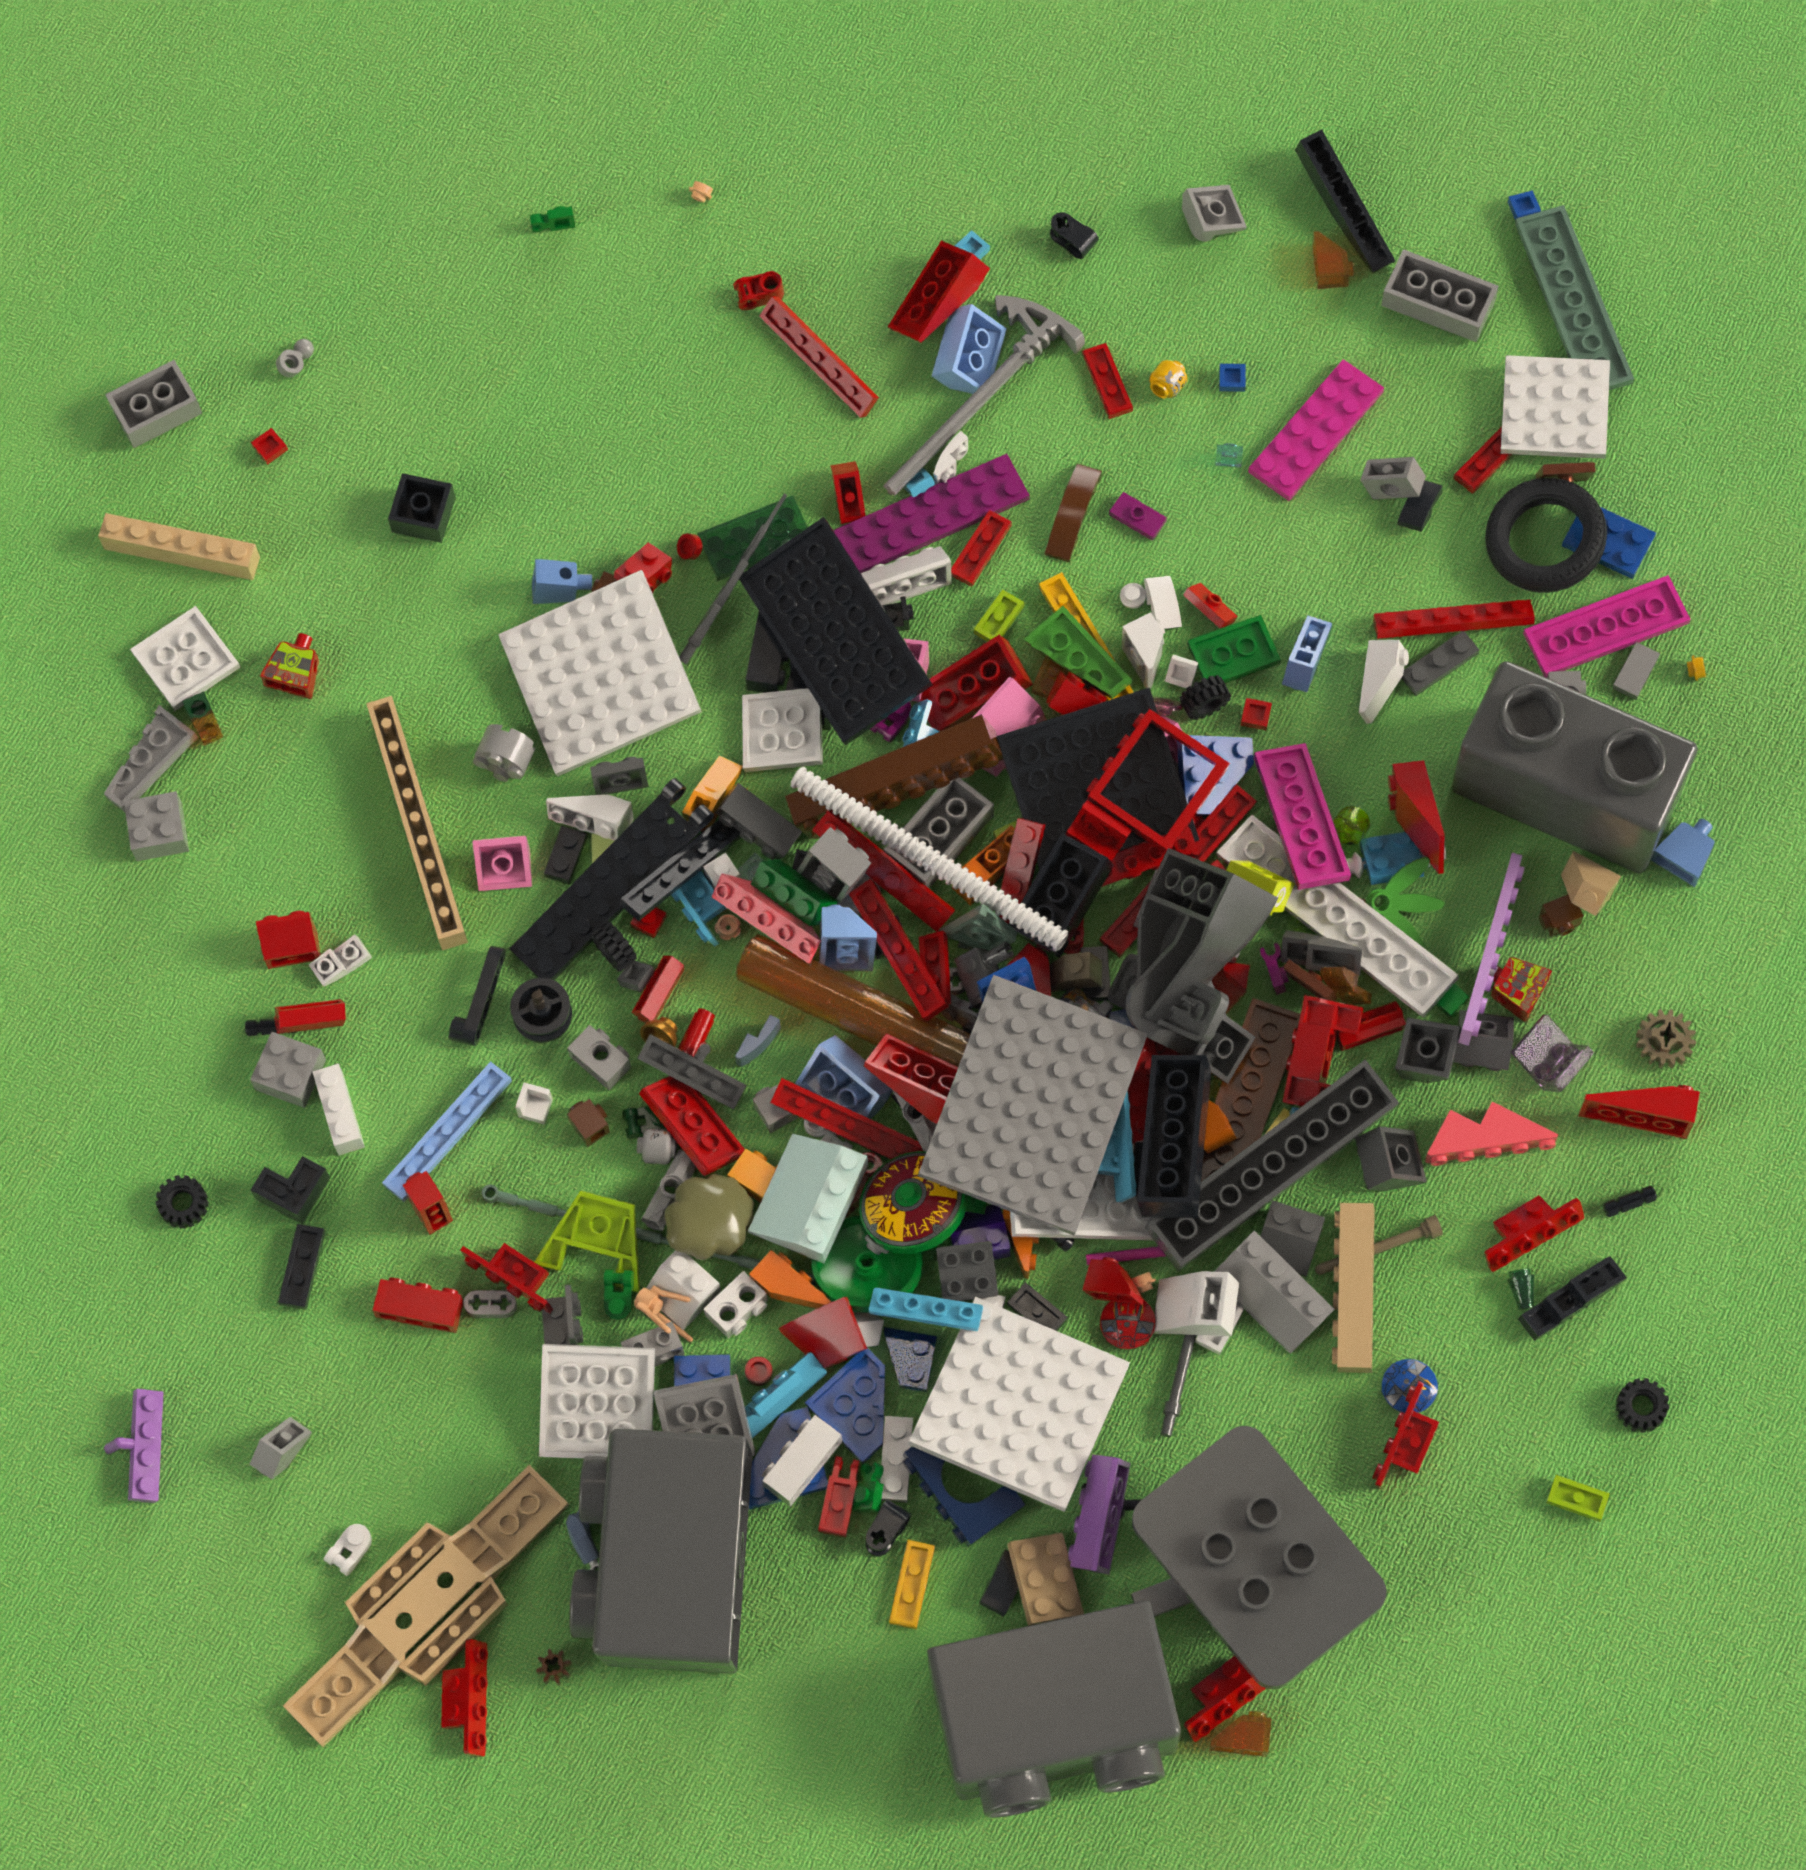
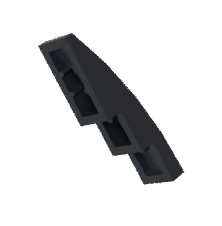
M1609 1256L1571 1279L1565 1286L1547 1296L1538 1305L1521 1314L1518 1320L1532 1339L1536 1341L1601 1298L1627 1277L1612 1257Z

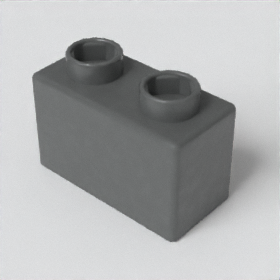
M1505 661L1498 666L1465 734L1451 787L1457 795L1635 873H1643L1646 871L1679 801L1698 747L1695 742L1516 664Z
M614 1429L609 1435L607 1456L588 1455L584 1457L579 1487V1517L582 1523L602 1524L598 1570L578 1569L575 1571L571 1588L569 1623L572 1637L593 1639L592 1650L604 1665L729 1674L737 1672L752 1470V1450L746 1436Z
M1150 1601L1136 1602L953 1642L927 1650L929 1674L955 1793L961 1800L980 1797L984 1815L989 1818L1018 1815L1042 1808L1052 1800L1048 1782L1094 1772L1097 1788L1102 1793L1126 1791L1155 1783L1165 1776L1161 1757L1172 1755L1177 1751L1181 1727Z

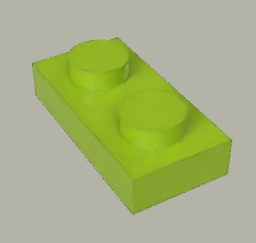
M1002 589L974 628V634L987 642L999 634L1003 637L1024 608V602Z
M1555 1475L1546 1503L1601 1522L1610 1493Z

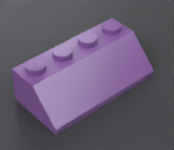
M1093 1454L1091 1461H1087L1085 1467V1477H1088L1086 1488L1081 1490L1079 1504L1082 1505L1081 1514L1076 1517L1074 1523V1533H1077L1075 1544L1070 1546L1068 1560L1071 1561L1070 1567L1107 1575L1110 1574L1131 1463L1116 1457Z

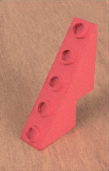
M722 873L712 898L810 964L821 942L813 927L805 924L752 886V881Z
M1494 1102L1489 1106L1481 1124L1450 1110L1427 1153L1425 1162L1431 1163L1432 1166H1440L1446 1164L1448 1160L1458 1159L1459 1162H1467L1473 1160L1475 1156L1485 1155L1486 1158H1494L1500 1156L1503 1152L1512 1151L1513 1154H1521L1529 1151L1530 1148L1539 1147L1540 1150H1549L1556 1147L1555 1142L1558 1134Z

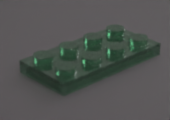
M793 495L787 497L768 526L765 535L748 560L749 564L745 570L751 568L808 528ZM779 501L697 533L702 541V548L717 581L731 576L760 527L766 523Z

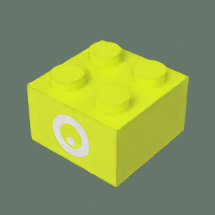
M1230 860L1226 871L1278 897L1270 915L1273 912L1284 911L1295 882L1250 861Z

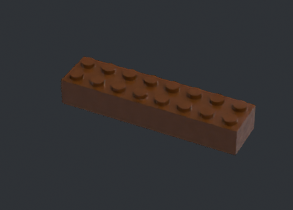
M981 714L825 780L828 781V785H834L835 790L839 788L842 790V794L847 793L849 798H855L856 803L861 802L863 807L868 806L870 811L874 810L877 812L884 808H895L901 804V801L906 799L919 798L930 789L946 787L950 784V781L957 778L970 777L974 774V771L981 768L994 767L999 761L1003 760V755L996 738V730ZM796 791L786 795L794 824L809 839L821 838L812 829L828 811L826 805L821 806L819 801L814 802L811 796L809 798L805 796V792L800 793Z

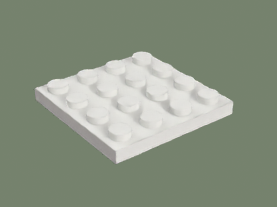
M1506 355L1501 454L1605 459L1610 360Z
M543 1344L539 1457L584 1458L588 1455L607 1456L609 1435L612 1430H653L655 1348Z

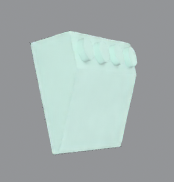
M792 1134L748 1229V1233L825 1263L868 1167L867 1156L841 1145Z

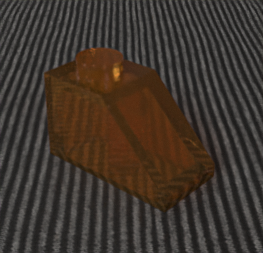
M1319 231L1314 232L1312 248L1317 289L1348 287L1349 277H1353L1354 272L1353 262H1348L1347 252Z
M1249 1711L1248 1715L1240 1716L1211 1740L1210 1750L1267 1757L1272 1718L1266 1717V1714L1263 1712Z

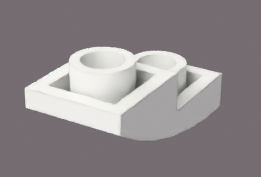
M962 431L949 442L939 457L934 471L935 485L941 482L946 483L948 479L955 477L957 472L956 460L962 459L968 451V437Z
M1171 577L1145 578L1147 605H1151L1154 619H1159L1164 629L1182 627L1178 601Z
M353 935L334 951L328 949L311 962L309 966L325 987L354 971L371 959L372 956L359 937Z

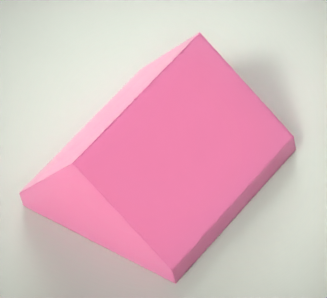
M526 836L473 840L479 891L532 887L530 847Z

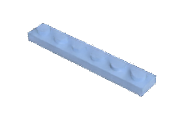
M490 1061L382 1182L383 1186L404 1202L408 1198L403 1187L406 1180L417 1172L423 1173L427 1171L429 1174L512 1082L511 1077Z

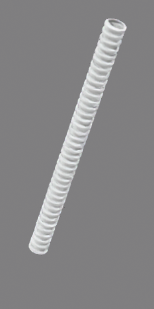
M802 767L794 774L791 780L792 788H798L800 793L805 792L806 797L809 798L811 796L814 802L819 801V805H826L827 810L830 811L832 809L835 815L840 814V818H847L848 823L851 824L853 822L854 827H861V831H867L870 837L875 836V840H882L883 845L886 846L888 844L891 850L896 849V853H903L904 858H910L912 863L917 862V866L920 868L924 866L925 871H932L931 875H938L939 880H946V884H952L954 889L959 888L960 893H967V897H973L976 903L980 901L981 904L988 906L992 911H996L995 914L998 916L1002 915V919L1005 921L1009 919L1010 924H1017L1018 929L1023 928L1024 933H1031L1032 938L1038 937L1040 943L1046 942L1045 946H1052V950L1056 952L1066 942L1068 938L1067 930L1062 931L1061 926H1054V922H1048L1045 916L1040 917V913H1033L1032 908H1025V904H1019L1016 898L1012 900L1011 895H1004L1003 890L1000 889L998 891L995 885L990 886V882H983L982 877H975L976 873H969V869L966 867L962 869L961 864H954V860H948L947 855L943 854L941 856L939 850L933 851L932 846L929 845L927 847L926 842H919V838L916 836L913 838L910 832L905 833V829H898L897 824H891L889 819L884 820V816H877L876 811H870L868 806L863 807V803H856L855 798H849L847 793L842 794V790L839 788L835 790L834 785H828L826 780L821 781V777L818 775L814 776L812 771L807 772V768Z

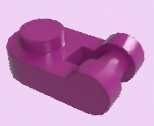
M906 703L869 730L882 734L883 739L891 743L910 720L911 703ZM886 720H888L891 723H893V725L889 727L884 723Z

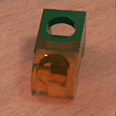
M204 691L182 701L204 746L224 738Z

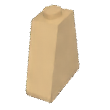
M1575 851L1572 852L1561 873L1571 903L1595 916L1610 899L1621 878L1620 875Z

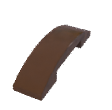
M1081 464L1076 465L1052 527L1045 551L1046 556L1070 562L1089 503L1102 474L1101 470Z

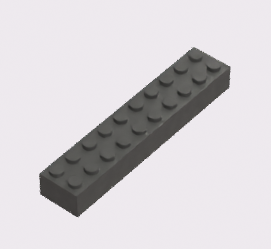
M1364 1060L1204 1179L1200 1186L1198 1218L1154 1217L1147 1222L1144 1228L1176 1270L1180 1271L1272 1202V1200L1276 1199L1393 1111L1399 1102L1368 1062Z

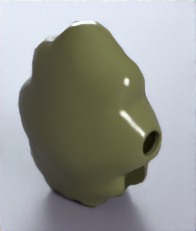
M713 1174L707 1179L698 1177L687 1179L676 1188L675 1202L665 1209L666 1239L669 1246L677 1252L689 1254L699 1260H706L714 1254L731 1256L745 1242L746 1232L753 1221L754 1201L733 1177Z

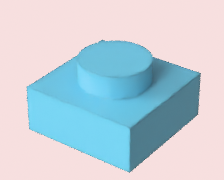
M972 230L955 245L958 248L973 253L979 259L983 258L990 251V245Z
M922 468L904 486V489L912 497H915L935 485L932 476Z

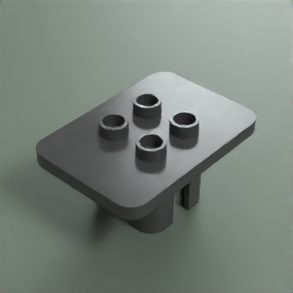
M1239 1426L1229 1431L1142 1499L1134 1509L1132 1526L1135 1534L1251 1677L1264 1688L1279 1689L1286 1686L1375 1615L1384 1604L1386 1585L1381 1576L1264 1435L1253 1427Z

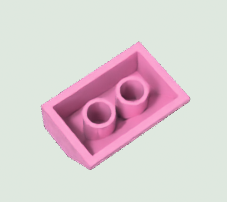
M1011 677L1002 684L973 716L974 718L982 714L996 730L997 736L1047 720L1041 706ZM1001 760L994 767L982 769L997 777L1006 767L1004 761Z

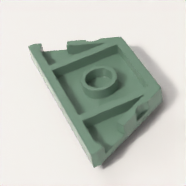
M984 904L979 905L938 930H943L948 939L959 941L958 948L972 950L975 947L991 950L1004 941L1012 944L1015 942L1018 933Z

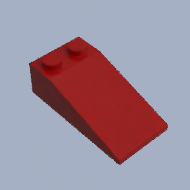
M940 241L889 323L888 328L922 343L977 291L990 268L973 253Z
M999 634L930 678L933 685L922 692L920 701L926 699L932 701L927 719L932 728L942 731L973 718L1009 677L1013 678L1024 690L1033 685L1008 640Z
M1425 761L1392 764V775L1388 776L1390 792L1392 791V794L1388 795L1389 810H1394L1397 822L1422 854L1430 859V864L1436 872L1443 874L1445 835Z
M887 1033L864 1062V1067L931 1122L938 1123L958 1070L957 1066Z
M1678 1085L1677 1087L1667 1086L1586 1094L1578 1116L1687 1139L1695 1123L1700 1092L1687 1085Z

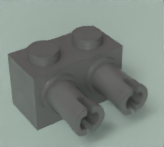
M1004 941L991 950L975 947L954 959L969 1002L973 1005L972 1008L981 1009L982 1006L977 981L998 971L999 967L997 964L1014 956L1013 951L1008 952L1012 949L1008 942Z

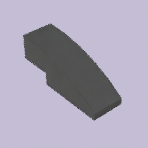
M1286 930L1284 933L1281 951L1282 963H1287L1290 959L1295 964L1305 965L1308 970L1360 976L1361 948L1308 933Z

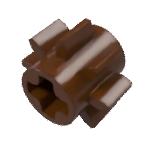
M548 1649V1655L545 1658L538 1657L542 1667L538 1668L536 1672L539 1675L546 1674L544 1677L545 1684H548L550 1680H554L559 1686L561 1678L564 1676L570 1678L566 1667L571 1666L572 1663L570 1660H562L564 1658L562 1650L556 1655ZM558 1662L560 1669L551 1672L548 1665H555Z

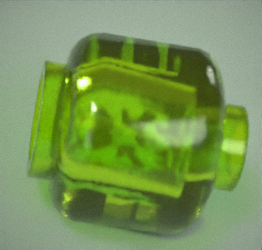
M1346 806L1336 815L1333 824L1339 841L1342 844L1355 845L1368 832L1370 819L1362 808Z

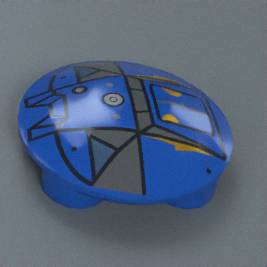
M1403 1359L1395 1362L1386 1370L1382 1379L1381 1391L1385 1400L1392 1408L1405 1413L1409 1402L1405 1401L1411 1385L1416 1387L1419 1381L1424 1383V1388L1414 1409L1415 1412L1419 1413L1426 1410L1434 1402L1438 1391V1383L1434 1372L1425 1363L1414 1359Z

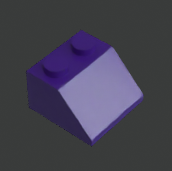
M995 1205L986 1206L985 1214L965 1212L960 1225L950 1236L951 1245L990 1241L992 1243L994 1260L1010 1257V1244L1000 1207Z

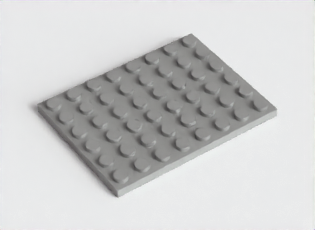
M993 975L918 1176L1074 1236L1148 1033Z

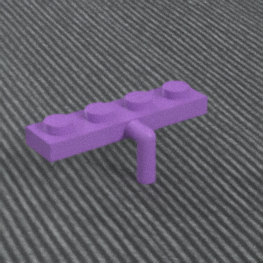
M134 1390L131 1438L117 1437L104 1446V1451L107 1454H112L119 1449L130 1450L129 1501L147 1503L159 1501L163 1413L162 1391Z

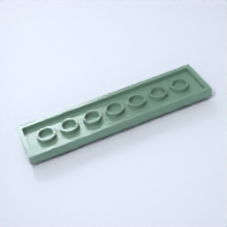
M1564 205L1516 218L1515 226L1568 358L1610 360L1609 390L1633 384L1634 377Z

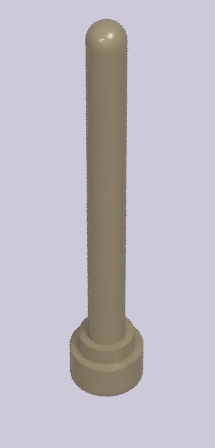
M1436 1215L1424 1218V1222L1420 1223L1419 1227L1374 1243V1255L1424 1236L1425 1238L1431 1237V1239L1442 1236L1443 1231ZM1339 1257L1316 1265L1315 1272L1318 1275H1323L1333 1271L1334 1265H1339Z

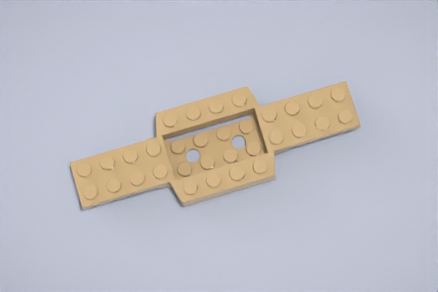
M528 1465L467 1526L454 1535L450 1536L427 1522L345 1602L359 1627L348 1642L283 1707L324 1747L401 1671L426 1686L465 1648L467 1639H474L508 1605L494 1579L569 1506V1503ZM443 1573H449L453 1576V1584L449 1588H441L437 1584L438 1577ZM477 1583H483L405 1660V1654ZM402 1613H407L412 1617V1624L406 1629H401L396 1625V1619Z

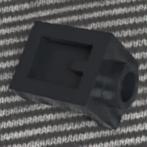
M905 596L900 597V603L882 605L898 631L910 630L909 620H914L912 604L907 605Z

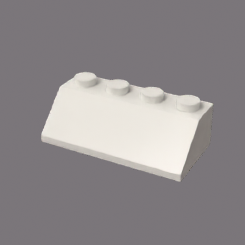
M941 546L925 548L919 554L910 557L902 556L896 559L895 562L887 565L878 564L872 567L871 570L861 573L881 605L900 602V597L905 596L906 599L952 584L951 561Z

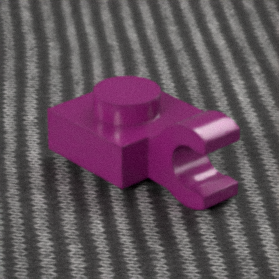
M1275 943L1276 951L1273 955H1267L1264 947L1260 948V954L1267 965L1276 995L1287 992L1284 983L1289 982L1284 966L1278 967L1281 949L1278 943Z

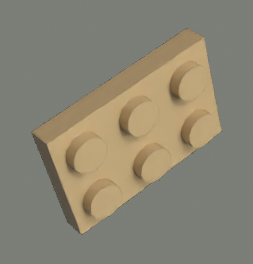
M1063 1533L1011 1541L1007 1544L1028 1626L1084 1614L1073 1570L1070 1567L1071 1563L1068 1560V1551Z

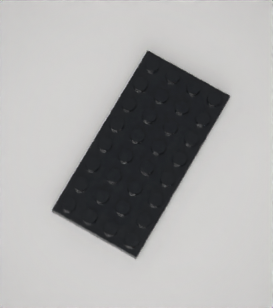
M824 517L743 572L740 577V582L845 745L933 685Z

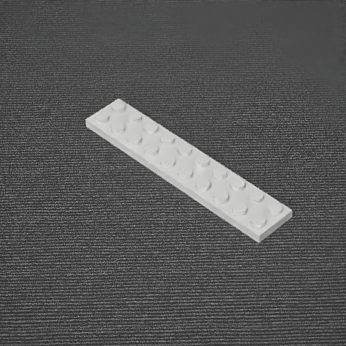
M1253 815L1217 851V857L1227 865H1229L1230 860L1250 861L1295 882L1280 836ZM1295 882L1284 909L1318 936L1338 940L1361 948V970L1424 1018L1458 980L1459 975L1341 883L1298 890Z

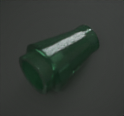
M1526 1268L1508 1272L1509 1279L1507 1281L1517 1303L1518 1310L1533 1308L1534 1275L1531 1274V1269Z

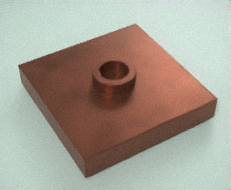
M1595 463L1543 464L1536 473V479L1560 478L1570 482L1586 481L1595 473Z
M1290 959L1284 965V970L1291 979L1318 998L1336 1001L1337 996L1332 989L1321 982L1323 980L1322 977L1312 970L1306 972Z

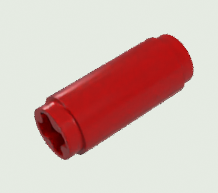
M698 1008L678 1049L694 1057L700 1044L706 1041L714 1024L715 1015L708 1010Z

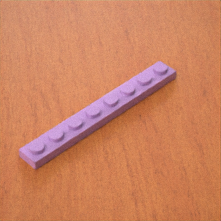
M1511 854L1458 1041L1460 1044L1469 1046L1471 1036L1477 1037L1481 1021L1476 1020L1478 1013L1484 1014L1488 999L1483 998L1484 991L1490 992L1494 976L1489 975L1490 969L1496 970L1500 954L1495 953L1497 947L1502 948L1506 932L1501 931L1502 926L1509 925L1512 910L1508 909L1509 903L1515 904L1519 889L1514 888L1515 881L1521 882L1525 868L1520 866L1522 855Z

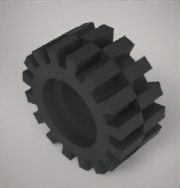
M1219 675L1215 677L1209 676L1208 679L1205 677L1199 683L1196 681L1193 683L1194 686L1187 687V691H1183L1181 693L1182 696L1179 697L1184 710L1191 720L1203 719L1206 715H1213L1214 711L1218 712L1221 710V706H1226L1227 702L1231 700V694Z
M608 920L590 933V937L593 943L596 944L597 949L601 951L603 957L617 971H622L637 959L636 953L633 951L632 946L628 944L627 939Z
M177 1175L173 1181L170 1178L167 1179L166 1182L168 1184L166 1186L161 1184L159 1187L161 1192L156 1194L158 1199L156 1206L163 1219L167 1223L169 1222L171 1226L176 1227V1225H179L180 1228H185V1225L188 1224L189 1227L194 1226V1221L197 1220L199 1223L202 1220L200 1217L202 1214L206 1215L207 1210L205 1208L209 1205L208 1197L196 1179H190L187 1175L181 1178ZM182 1192L190 1194L192 1196V1204L187 1210L177 1211L172 1207V1200L177 1194Z
M1640 1378L1632 1383L1630 1381L1622 1388L1617 1398L1616 1411L1619 1412L1617 1416L1619 1420L1622 1419L1624 1421L1623 1425L1625 1427L1631 1426V1430L1634 1432L1637 1429L1640 1430V1433H1645L1646 1430H1654L1657 1426L1661 1425L1669 1410L1667 1402L1669 1398L1668 1395H1664L1665 1389L1663 1387L1659 1388L1656 1381L1650 1383L1647 1378H1644L1643 1381H1640ZM1640 1395L1648 1397L1653 1403L1652 1412L1648 1415L1637 1414L1632 1408V1400Z

